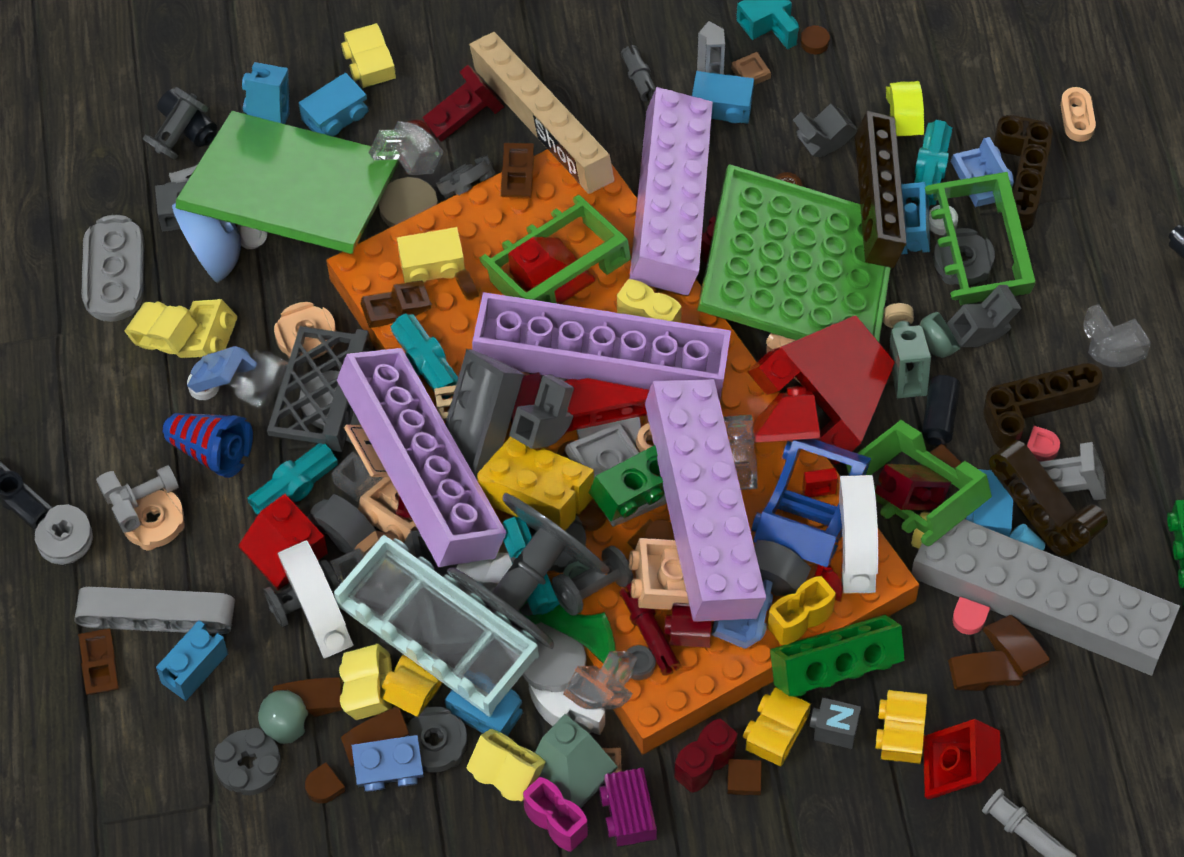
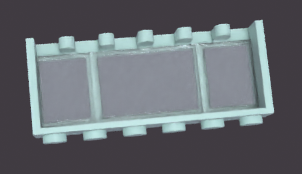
M383 534L334 591L338 607L487 716L491 717L496 706L532 662L539 657L537 640L527 631L521 630L519 632L512 627L510 620L500 612L496 611L493 613L488 610L483 600L473 593L467 595L460 590L459 584L448 575L442 577L435 572L434 566L428 560L421 556L418 559L409 553L408 547L396 538L391 540Z

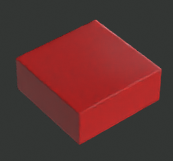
M836 468L804 472L802 484L804 496L811 498L836 494L838 482Z

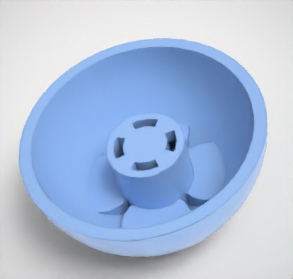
M176 203L172 204L177 222L193 252L211 278L219 283L230 274L240 255L241 238L236 225L175 208Z

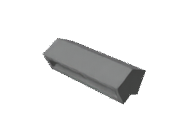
M708 21L698 33L697 71L724 74V29Z

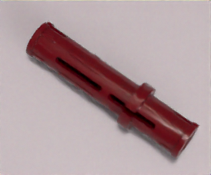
M632 583L627 584L626 587L629 591L626 592L623 587L619 594L631 613L630 620L632 624L638 626L656 659L662 675L674 673L671 667L673 666L677 671L681 664L654 617L656 614L655 610L639 608L638 599L631 596Z

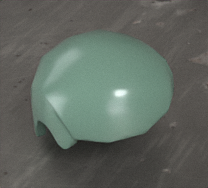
M939 312L931 313L921 320L919 326L923 328L930 354L945 358L961 348Z
M276 690L264 698L258 712L259 726L267 736L279 744L293 743L305 733L304 722L308 716V711L299 695L290 690Z

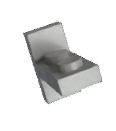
M1093 442L1080 444L1081 456L1039 462L1062 493L1089 489L1093 500L1106 499L1104 469Z

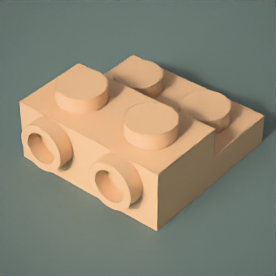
M384 477L360 497L358 510L368 519L372 526L377 527L383 532L397 534L399 540L404 543L410 531L418 529L412 519L396 515L399 494L390 477Z
M639 538L635 551H630L629 569L636 570V579L634 578L631 584V596L638 599L639 608L671 610L674 603L689 604L675 540Z

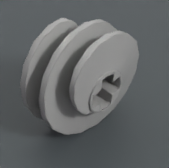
M69 504L57 505L49 509L35 530V543L44 559L54 564H69L82 558L90 549L93 540L92 528L86 514L79 508Z

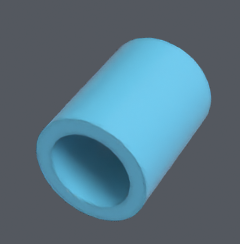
M1026 524L1017 526L1010 535V538L1040 550L1045 548V542Z

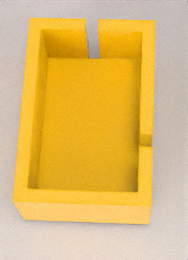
M511 436L477 473L478 483L492 507L518 517L503 501V494L508 493L534 508L565 531L576 519V513L580 514L593 499L588 492L594 481V469L545 448H541L539 451H537V448L531 449Z

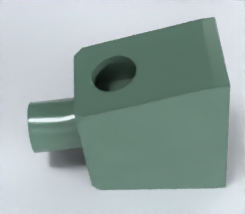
M907 321L897 322L891 330L889 355L895 361L892 368V376L896 397L926 396L928 394L931 356L923 328L919 325L911 326ZM912 362L914 368L908 371L906 363Z

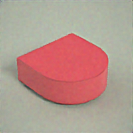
M1033 426L1027 447L1038 461H1049L1057 456L1060 440L1054 432Z
M959 597L952 618L954 627L966 635L978 633L985 624L990 607Z

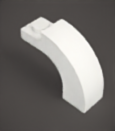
M873 475L840 476L839 506L843 537V593H875L876 574H878V524Z
M303 541L278 552L287 578L300 602L323 658L325 659L354 646L334 595L308 541Z
M528 683L531 699L536 709L550 725L554 726L566 714L588 733L601 734L605 726V711L578 700L565 691L551 692L545 689L541 691Z

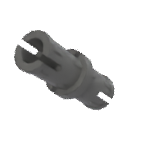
M631 45L633 53H631L629 46L621 51V57L624 59L629 70L628 77L630 81L635 83L641 100L646 102L648 101L646 94H648L651 100L656 89L650 76V67L644 63L637 46Z

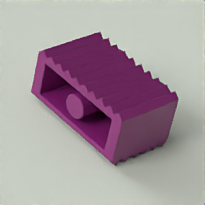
M640 767L624 772L605 774L604 786L599 787L602 807L609 806L611 817L605 818L608 836L615 837L617 847L656 840L657 829L644 769Z

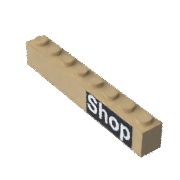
M495 32L469 44L476 72L588 194L615 181L610 154Z

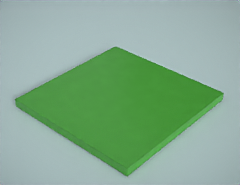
M231 111L178 195L175 208L351 254L356 248L400 162L401 154Z
M729 164L723 182L697 311L793 340L800 339L856 315L879 342L891 268L865 262L860 204Z

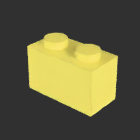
M457 227L397 237L405 283L421 280L424 283L427 280L438 278H454L455 273L465 269Z

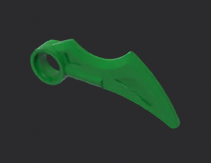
M559 604L552 611L543 615H524L535 625L541 622L575 639L597 656L610 672L615 670V641L605 612L596 615H570Z

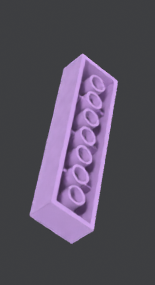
M656 87L646 111L629 279L638 280L648 286L687 296L699 273L712 101Z
M483 292L472 341V350L501 361L520 372L533 374L539 372L540 375L551 374L565 379L579 380L591 378L650 390L653 381L714 379L720 402L731 330Z
M396 348L346 354L337 382L438 567L494 559L507 532L403 349Z
M714 379L653 381L645 401V407L653 443L657 449L658 466L663 479L662 484L693 622L757 619L766 600V594Z

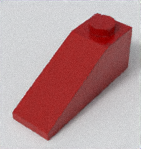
M591 378L564 381L574 387L567 410L568 413L573 415V419L566 432L647 415L645 401L649 393L647 389Z

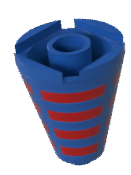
M174 413L166 419L163 425L164 437L169 444L216 474L226 478L233 477L243 468L245 464L240 463L243 456L249 457L253 442L251 423L245 421L246 418L236 415Z

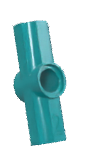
M935 120L932 123H928L923 147L919 149L914 183L925 182L926 186L941 183V179H944L949 153L947 152L953 129L945 121ZM933 194L928 195L929 206L936 205L937 200L934 201ZM911 197V200L915 201L919 206L920 199Z
M405 313L396 318V321L390 326L391 332L405 350V354L416 374L424 377L433 392L435 388L456 385L458 376L446 361L444 350L437 339L429 337L414 314L409 315ZM454 394L444 395L442 398L448 399Z
M319 443L295 462L289 460L282 463L275 470L270 481L247 497L248 503L258 515L260 511L284 494L293 502L300 501L310 493L317 480L338 465V460L326 444Z
M514 516L504 520L502 523L507 532L503 542L510 559L512 557L517 558L532 538L527 523L520 517ZM548 574L544 576L546 583L544 585L538 584L527 599L533 615H543L559 605Z

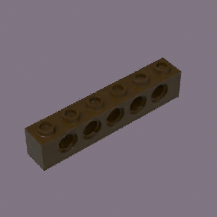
M866 111L855 134L865 262L894 268L907 244L895 117Z

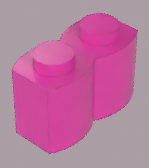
M539 777L523 792L524 809L528 818L537 826L547 829L551 839L559 847L572 852L588 836L587 818L584 812L575 803L563 799L562 793L554 783Z

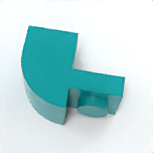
M743 0L737 3V22L752 40L772 30L787 50L797 45L799 25L796 19L791 16L792 2L790 0Z

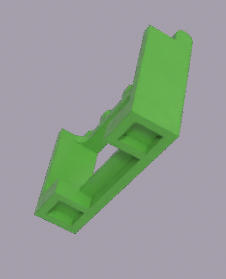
M1008 172L926 186V195L933 194L934 201L938 200L940 209L931 211V217L934 220L943 218L947 233L946 237L937 240L939 247L950 246L954 264L944 268L945 274H957L960 289L950 293L952 300H959L960 305L983 302L998 285H1008L1014 296L1031 293L1036 282ZM993 191L998 213L1002 212L1014 259L1012 270L1015 280L969 288L947 199Z
M577 195L573 198L575 205L563 213L556 208L551 212L553 219L538 229L533 224L526 227L527 236L514 244L506 240L502 243L503 251L492 258L484 254L479 259L488 270L490 282L503 295L557 303L554 291L598 262L599 268L608 275L630 261L631 255L628 239L584 198ZM578 217H582L583 223L604 241L603 244L528 292H525L501 269L503 265L509 262L508 253L532 237H548Z
M902 420L857 453L871 458L866 475H872L900 452H903L951 481L952 485L960 489L926 516L927 521L911 510L899 509L875 493L876 501L883 505L880 512L881 515L889 519L896 514L904 519L902 530L907 533H911L916 528L922 531L924 534L921 542L926 546H931L992 497L985 473L966 461L957 466L955 470L926 451L922 433ZM846 464L848 473L850 474L852 466Z

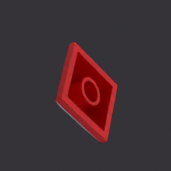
M532 237L508 253L510 274L527 292L578 260L563 242L555 237ZM586 270L556 289L554 292L557 304H562L594 283L595 277Z
M803 386L789 387L786 393H779L750 425V433L755 442L820 438L814 394L811 391H806V387Z
M972 719L925 735L923 738L925 798L932 799L981 783L1001 762L1000 730L979 720Z

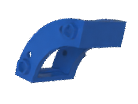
M815 439L788 441L782 455V459H785L786 462L776 488L762 514L757 512L751 531L756 532L753 542L766 540L778 543L789 548L804 560L828 567L837 551L838 545H835V542L838 543L842 537L840 506L838 504L836 507L786 490L800 450L803 449L850 465L852 468L849 476L866 475L871 458ZM777 509L827 525L828 528L826 531L775 513Z

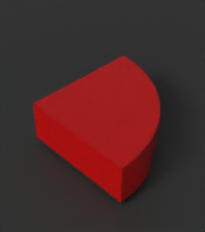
M818 564L814 577L822 576L836 592L835 601L841 602L843 585L838 575L830 565L824 567Z

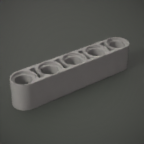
M83 587L79 590L74 621L76 624L87 628L187 633L200 620L205 624L209 634H226L231 631L235 599L228 594L213 592Z

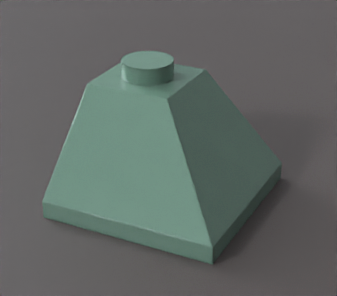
M566 714L542 737L535 751L546 762L539 777L554 783L562 793L563 799L575 803L580 808L604 784V775L607 773L612 774L618 768L594 738Z

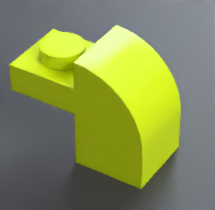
M920 82L890 83V87H886V99L890 104V116L895 117L896 136L924 135V107Z

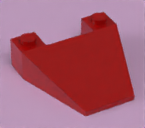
M854 315L769 351L747 373L766 395L780 391L796 377L803 387H806L807 391H811L814 394L815 401L831 419L820 430V438L813 439L852 452L862 443L895 361L860 319ZM827 458L832 465L840 463L839 461Z

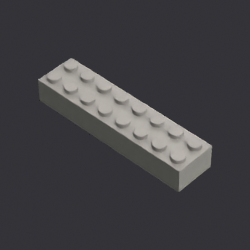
M963 519L931 546H926L922 543L912 568V575L920 582L957 597H963L988 606L990 610L1006 617L1012 615L1023 624L1151 676L1180 608V605L966 519Z

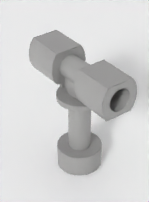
M169 465L156 470L158 477L132 489L128 484L121 486L114 471L106 472L96 479L106 502L113 504L112 511L123 533L133 531L141 525L138 515L134 508L138 507L136 500L162 488L165 489L166 493L179 488Z

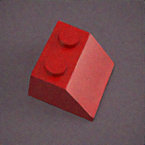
M286 494L260 511L238 545L241 551L277 590H280L289 583L278 552L307 540L317 560L328 554L325 536Z

